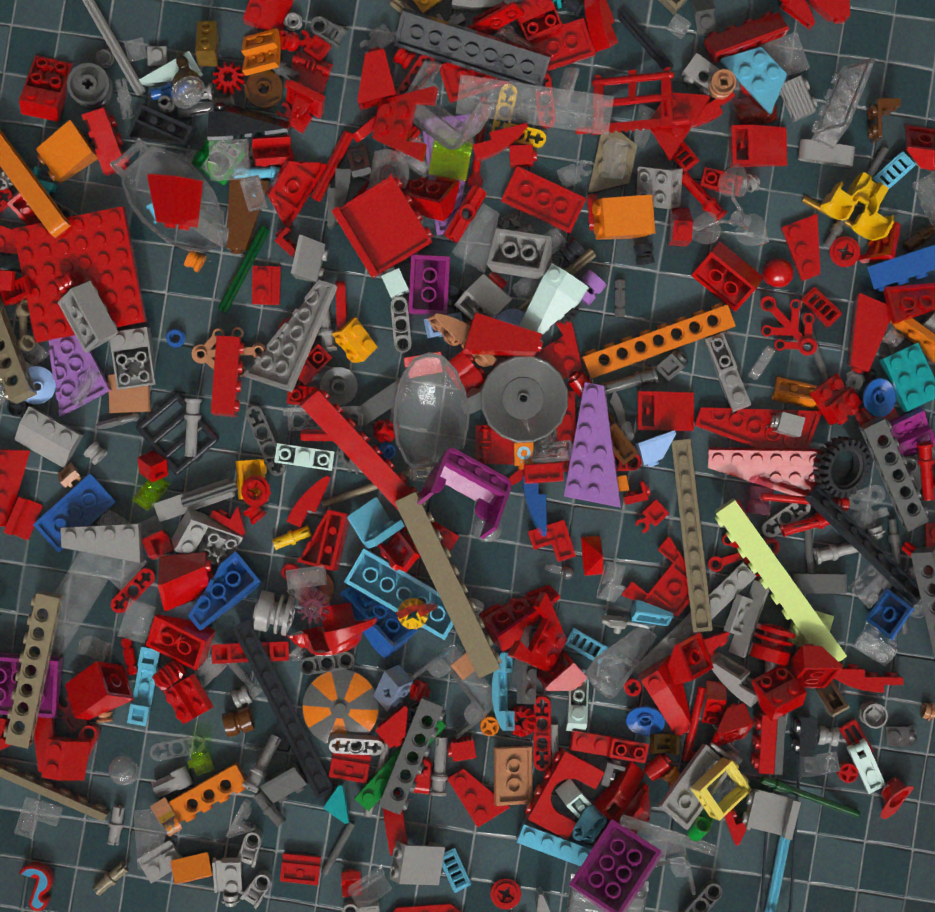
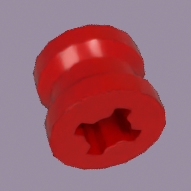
M279 31L281 50L296 51L299 46V35L295 32Z
M400 48L393 62L401 64L402 68L406 70L414 60L416 53Z
M70 270L66 271L63 276L55 277V282L63 294L79 286L76 276Z
M251 506L243 512L245 516L250 518L252 525L268 514L260 506Z
M842 762L837 766L836 773L842 781L851 783L857 779L858 770L852 763Z

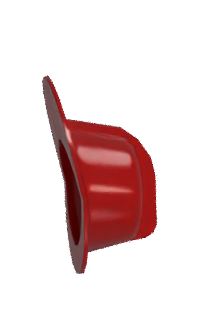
M892 777L881 792L885 803L881 811V818L886 819L892 816L900 808L906 797L913 791L914 787L906 786L897 777Z

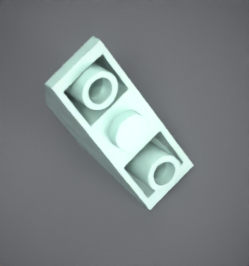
M277 443L274 462L332 471L335 452Z

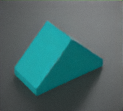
M341 782L326 801L323 809L347 824L350 821L344 782Z

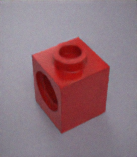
M533 144L509 146L510 168H516L517 166L533 167V161H537V151L533 150Z

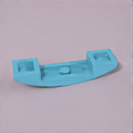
M141 647L138 672L133 693L134 700L130 704L127 723L146 726L156 685L152 677L158 671L160 653L151 648Z
M501 653V668L494 671L492 679L493 708L502 731H515V711H508L507 673H513L514 658L509 657L508 653Z

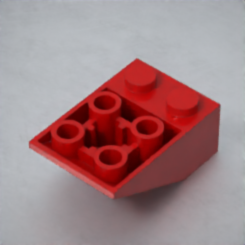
M35 55L19 98L21 114L59 122L68 91L67 80L72 71L73 63Z
M732 125L729 128L730 167L787 166L786 127Z
M636 392V430L694 431V393Z

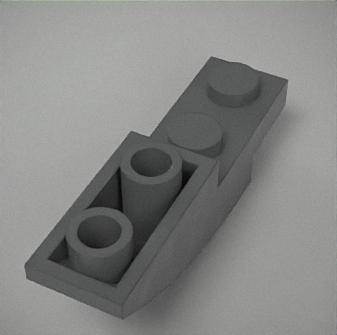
M526 626L520 641L527 648L538 626ZM515 659L512 684H517V703L536 704L537 668Z

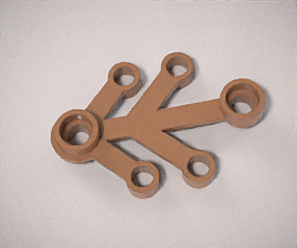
M235 327L230 336L242 338L244 330L241 327ZM216 328L211 338L204 345L199 344L193 348L192 358L195 362L200 364L206 363L214 370L215 360L212 357H215V349L211 348L216 343V331H221L222 336H225L222 328ZM235 330H240L241 335L236 336L234 333ZM257 342L252 347H244V354H241V356L253 355L255 358L261 357L267 347L264 343ZM257 347L262 349L261 354L255 352ZM198 351H203L204 357H199ZM243 365V369H244V373H245V372L247 371V368Z

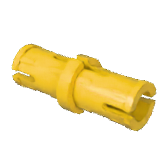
M306 525L295 531L289 530L287 534L272 538L275 549L278 550L290 544L295 545L297 541L312 537L309 526Z

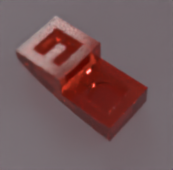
M419 603L404 607L396 611V614L400 620L417 610L419 616L422 617L437 609L438 606L436 603Z

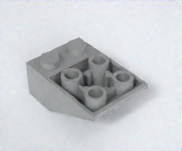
M144 327L118 331L110 339L117 390L156 385L151 328Z
M188 508L172 537L174 551L182 554L206 552L207 560H211L212 564L220 566L223 561L237 550L243 536L208 515Z

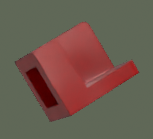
M150 451L137 457L139 473L152 483L168 476L167 459L155 451Z
M163 530L142 539L148 557L153 560L174 551L168 533Z

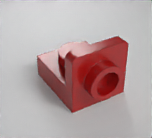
M289 227L281 228L276 233L275 237L277 238L274 241L294 258L297 246L289 238L287 241L285 240L292 231Z
M640 481L641 493H638V490L626 492L627 496L623 497L624 505L648 500V495H650L649 485L645 484L644 481Z

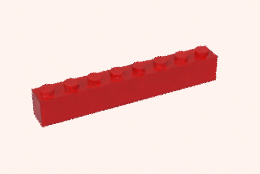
M316 387L299 402L308 415L396 508V501L414 492L420 495V492L414 486L410 488L406 482L408 480L401 472L397 474L394 471L395 466L389 459L384 460L381 457L382 451L376 445L372 447L367 442L370 440L363 431L359 433L355 429L356 423L350 417L346 419L342 415L343 409L337 403L333 405L328 400L331 397L324 389L320 391Z

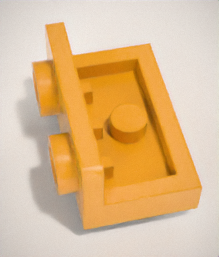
M356 317L351 318L340 330L332 333L336 343L342 347L347 358L353 363L365 361L377 348L375 342Z
M264 459L235 461L239 499H243L241 488L247 478L251 476L265 478L267 466L264 463ZM258 486L257 488L250 489V491L256 493V496L257 494L262 493V491L258 489Z

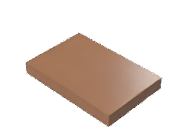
M532 746L493 747L494 805H519L532 801Z

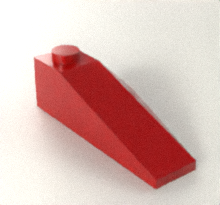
M398 177L403 185L400 188L403 194L408 193L413 201L411 207L414 211L418 210L421 215L427 218L444 222L454 210L460 186L459 180L447 177H436V180H426V177L408 180L407 177Z
M669 654L637 676L674 734L681 736L689 730L691 716L683 683L674 685L670 675L668 664L671 656Z

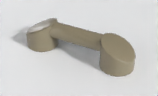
M23 300L16 307L20 335L17 346L23 351H30L35 347V340L30 335H27V316L30 313L27 300Z

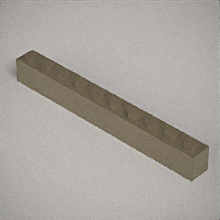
M414 492L396 501L395 504L480 679L500 669L502 660L498 652L494 653L491 648L494 645L490 635H485L483 631L485 625L482 618H477L474 612L477 608L473 600H468L466 596L468 589L465 583H460L457 577L460 575L456 564H451L449 558L452 556L447 546L443 548L441 543L443 537L439 529L435 530L432 525L435 522L431 512H426L424 508L426 502H423L421 505L417 504L420 495Z

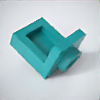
M35 166L34 170L31 171L47 193H56L58 186L40 180L42 169Z

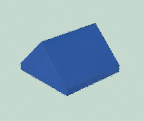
M887 588L865 620L890 640H893L914 610V607L910 602Z

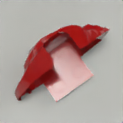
M350 603L319 607L323 626L302 630L287 637L300 648H307L311 654L317 656L336 655L356 647L362 638L363 632L377 622V617L370 620L366 618L355 621Z

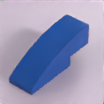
M523 476V494L529 515L540 534L546 536V494H538V483L525 484V476Z

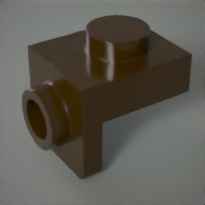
M650 733V753L679 755L681 747L679 735L672 733Z

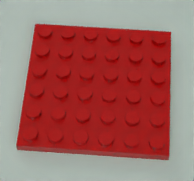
M125 207L67 217L71 226L57 238L49 233L43 223L13 228L22 276L27 275L32 290V295L27 297L35 343L75 336L58 304V301L65 294L59 290L55 282V277L65 275V272L68 270L74 273L79 285L91 281L92 285L96 287L102 303L106 305L110 318L117 327L147 322Z

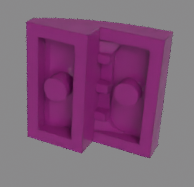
M921 407L889 422L892 427L890 431L892 437L897 439L900 446L898 451L904 457L919 452L916 447L918 442L930 441L935 444L932 428L928 425L925 411Z

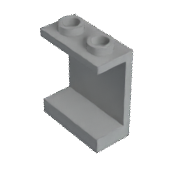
M752 788V793L749 792L746 803L749 804L747 812L744 811L742 816L744 827L748 830L753 828L782 835L783 838L792 840L801 802L796 798Z
M396 841L393 849L390 879L398 884L439 885L445 847L436 842H429L427 846L407 845L401 841Z

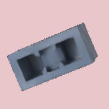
M400 665L384 671L373 696L387 712L393 709L397 710L403 706L404 699L410 692L413 680Z

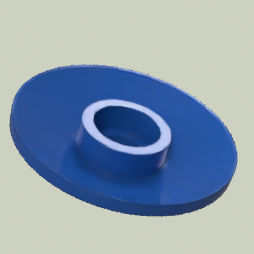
M878 378L868 383L863 394L866 410L875 417L886 416L892 411L896 402V393L893 385L888 380Z
M639 706L628 713L626 723L633 733L640 736H650V733L662 731L665 719L656 708Z

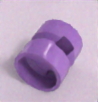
M588 269L581 277V282L587 285L590 290L585 293L581 301L589 306L596 299L595 294H600L607 285L600 277Z

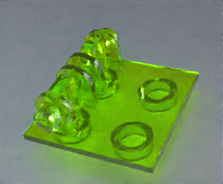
M435 136L428 174L466 181L473 143Z

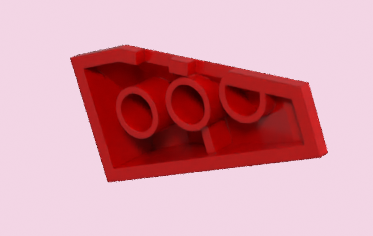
M550 585L530 591L522 598L516 599L514 597L509 599L510 602L500 606L499 603L479 614L485 625L484 629L503 652L510 648L515 640L519 641L526 626H534L542 617L533 607L540 592L548 594L552 606L561 598Z

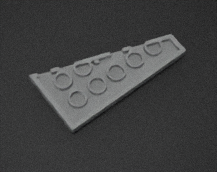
M318 280L305 296L304 303L299 309L296 308L292 313L293 317L288 323L285 322L266 345L267 349L262 356H258L254 361V366L243 375L247 378L292 392L338 287L332 283Z

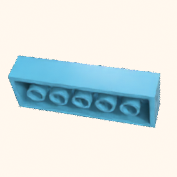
M363 548L344 582L395 612H398L400 604L409 598L423 601L428 608V619L422 627L445 640L453 623L436 588L408 572L392 569L389 566V561ZM407 607L409 612L407 619L414 617L419 620L416 615L419 608L412 611Z

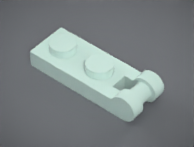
M862 739L858 744L848 746L847 750L852 757L866 791L870 794L886 786L866 740ZM863 750L864 754L858 756L857 753Z

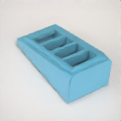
M902 151L876 174L872 180L875 183L882 182L890 189L915 166V163ZM899 159L906 165V168L898 161ZM892 165H895L901 173L899 174ZM889 170L895 179H892L886 171ZM881 175L889 182L888 185L880 178Z
M635 600L631 607V621L668 626L674 617L673 613L640 600Z
M574 627L565 644L598 664L608 649L604 644ZM577 634L580 635V637H579L578 641L576 642V644L573 645L572 643H573V641H574L576 635H577ZM583 639H587L582 649H580L579 646ZM590 643H594L589 653H587L586 650ZM597 647H601L596 657H594L593 654Z
M455 847L444 852L442 867L454 893L470 886L472 881ZM454 855L455 859L445 863V859ZM458 863V866L450 870L448 869L449 866ZM461 870L462 873L452 877L451 874ZM461 878H464V879H465V881H463V882H461V883H458V884L455 883V881H457V880H459V879H461Z

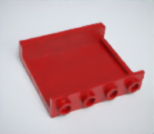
M392 174L340 208L336 207L331 210L373 279L384 273L385 270L392 268L433 243L431 240L433 234L428 226L423 227L420 222L423 220L418 210L414 211L411 204L413 201L408 193L403 194L400 189L403 187L401 181L397 176L394 178Z

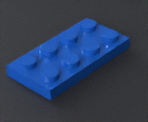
M90 473L33 525L53 548L60 553L65 549L61 547L60 528L91 526L117 501L95 476Z

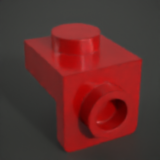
M348 869L341 873L342 897L361 896L360 871Z

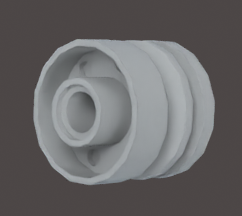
M262 590L254 609V630L267 632L270 624H273L274 634H277L279 627L282 626L281 635L287 636L294 619L295 597L289 596L286 604L285 594H282L279 602H276L275 592Z

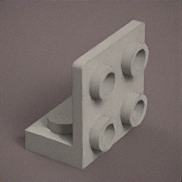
M638 167L636 196L652 195L653 207L673 209L680 207L683 168L659 169Z

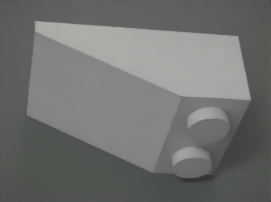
M299 235L291 274L296 279L317 283L319 279L322 280L325 270L322 268L323 260L327 261L329 252L326 249V245Z

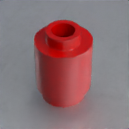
M574 371L568 377V384L579 397L583 395L585 382L592 383L583 371Z
M659 753L646 764L647 767L644 768V771L654 781L655 779H660L671 770L672 766L670 764L673 762L667 754L662 755Z

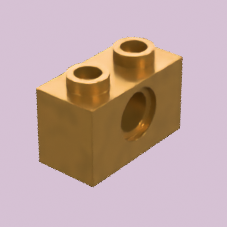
M197 21L195 53L198 67L218 66L219 32L217 21Z

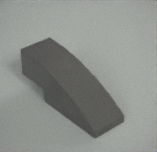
M336 169L335 188H328L329 229H333L338 222L331 210L336 207L340 208L347 203L352 180L351 169Z

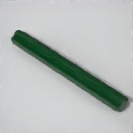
M261 225L218 306V309L222 312L227 313L270 232L267 227Z

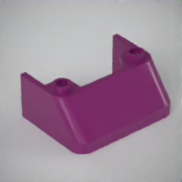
M449 448L442 454L426 478L417 504L421 505L434 493L443 490L446 484L477 501L475 513L480 519L485 521L480 538L484 539L498 528L511 491V482L504 475L461 451Z

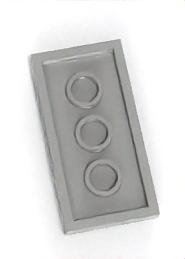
M706 744L701 745L658 804L669 816L687 830L703 810V806L690 787L721 759ZM726 771L707 787L711 796H713L728 775Z

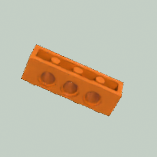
M236 762L172 798L168 803L179 822L185 820L187 823L196 817L195 814L202 810L205 813L213 808L212 804L219 801V803H222L230 798L229 794L233 792L238 794L246 788L242 786V783L247 780V777L239 763ZM222 780H229L231 788H224ZM205 790H213L215 796L213 798L207 797ZM189 799H195L198 802V806L191 807L188 802Z

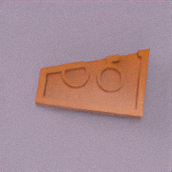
M913 318L893 325L913 344L919 343L923 354L935 364V334Z

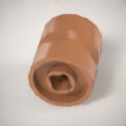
M721 69L714 73L708 83V90L712 97L725 99L733 92L737 82L733 72L728 69Z

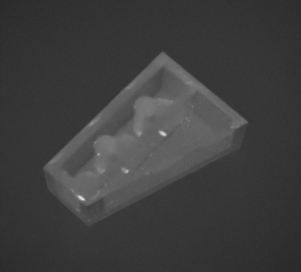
M484 203L452 251L454 256L482 274H485L500 214Z

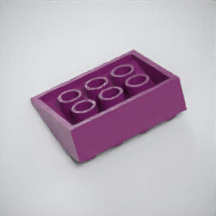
M0 652V714L8 715L10 707H13L14 700L11 697L14 688H17L18 681H15V678L22 664L19 662L20 653ZM51 656L38 717L56 718L62 680L63 656ZM29 665V671L36 673V667ZM25 684V689L31 692L33 690L32 686ZM21 702L22 709L28 710V705Z
M611 819L569 886L604 912H627L662 857V851Z

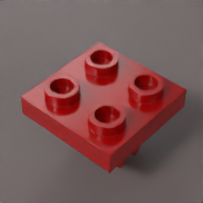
M290 80L287 85L286 103L293 106L291 119L295 120L296 117H299L298 122L302 123L309 114L321 119L324 113L326 96L318 90L307 88L299 81Z

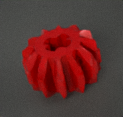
M223 62L224 68L218 65L217 69L219 72H213V76L216 77L213 83L218 84L216 89L218 91L223 89V94L225 95L229 90L231 94H235V88L241 91L239 84H245V81L241 79L245 77V74L240 72L242 68L240 66L235 68L234 62H231L229 67L226 62ZM229 75L233 80L229 82L225 77Z
M173 660L153 674L152 678L157 687L161 690H166L184 677L186 671L181 663Z

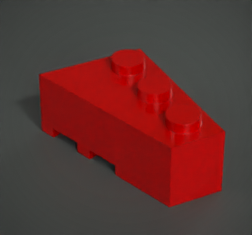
M104 107L82 114L83 121L86 120L88 134L93 140L95 152L103 173L108 176L129 169L127 165L130 162L126 151L123 152L121 147L124 144L120 133L117 134L115 129L118 126L115 116H111Z
M327 510L315 530V534L306 545L304 552L297 562L332 571L339 570L350 523L347 518L349 514Z

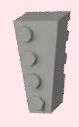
M142 523L60 528L62 548L139 563L144 562Z

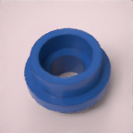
M178 328L169 330L166 335V341L172 347L182 346L186 339L185 333ZM178 334L179 340L175 342L173 336Z
M384 442L378 447L382 451L381 457L384 460L394 458L396 449L392 443Z

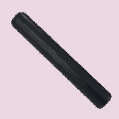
M627 11L621 12L618 15V20L663 70L671 67V71L674 67L671 61Z

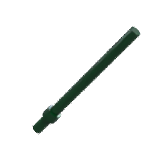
M766 776L760 778V783L768 785L778 792L784 791L856 818L860 817L861 812L859 810L790 786L780 779L776 778L774 780Z

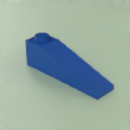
M235 551L220 564L214 577L208 583L207 588L202 596L199 597L188 617L201 631L247 597L263 582Z
M352 586L340 594L345 603L351 604L356 621L366 618L370 620L377 617V622L365 630L364 634L372 647L384 659L397 652L418 631L417 629H408L401 625L396 613Z

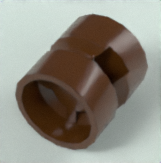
M249 706L239 708L237 713L233 711L222 713V721L228 737L240 734V730L244 733L255 730V723Z

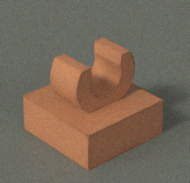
M72 463L57 474L59 482L64 487L69 486L71 489L74 488L73 480L82 481L77 468Z

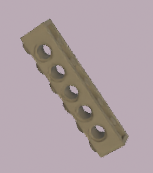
M0 296V346L5 343L4 348L0 350V382L4 385L5 389L3 392L7 400L18 404L37 395V391L21 349L17 346V338ZM11 360L10 366L7 367V362ZM17 377L18 380H17V382L13 385V380Z

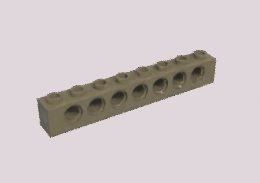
M40 590L32 597L31 606L34 607L32 614H29L27 625L30 626L23 639V644L26 645L19 659V662L22 664L15 678L18 684L17 688H14L11 697L14 703L8 712L10 722L4 731V737H6L5 744L28 749L33 743L64 595ZM41 608L48 611V617L41 615ZM37 627L44 630V636L37 634ZM37 646L40 649V654H35L32 647ZM28 666H35L36 673L30 672ZM25 684H30L33 690L31 692L27 691ZM21 702L26 703L29 709H22ZM17 721L23 722L25 728H19L17 726Z

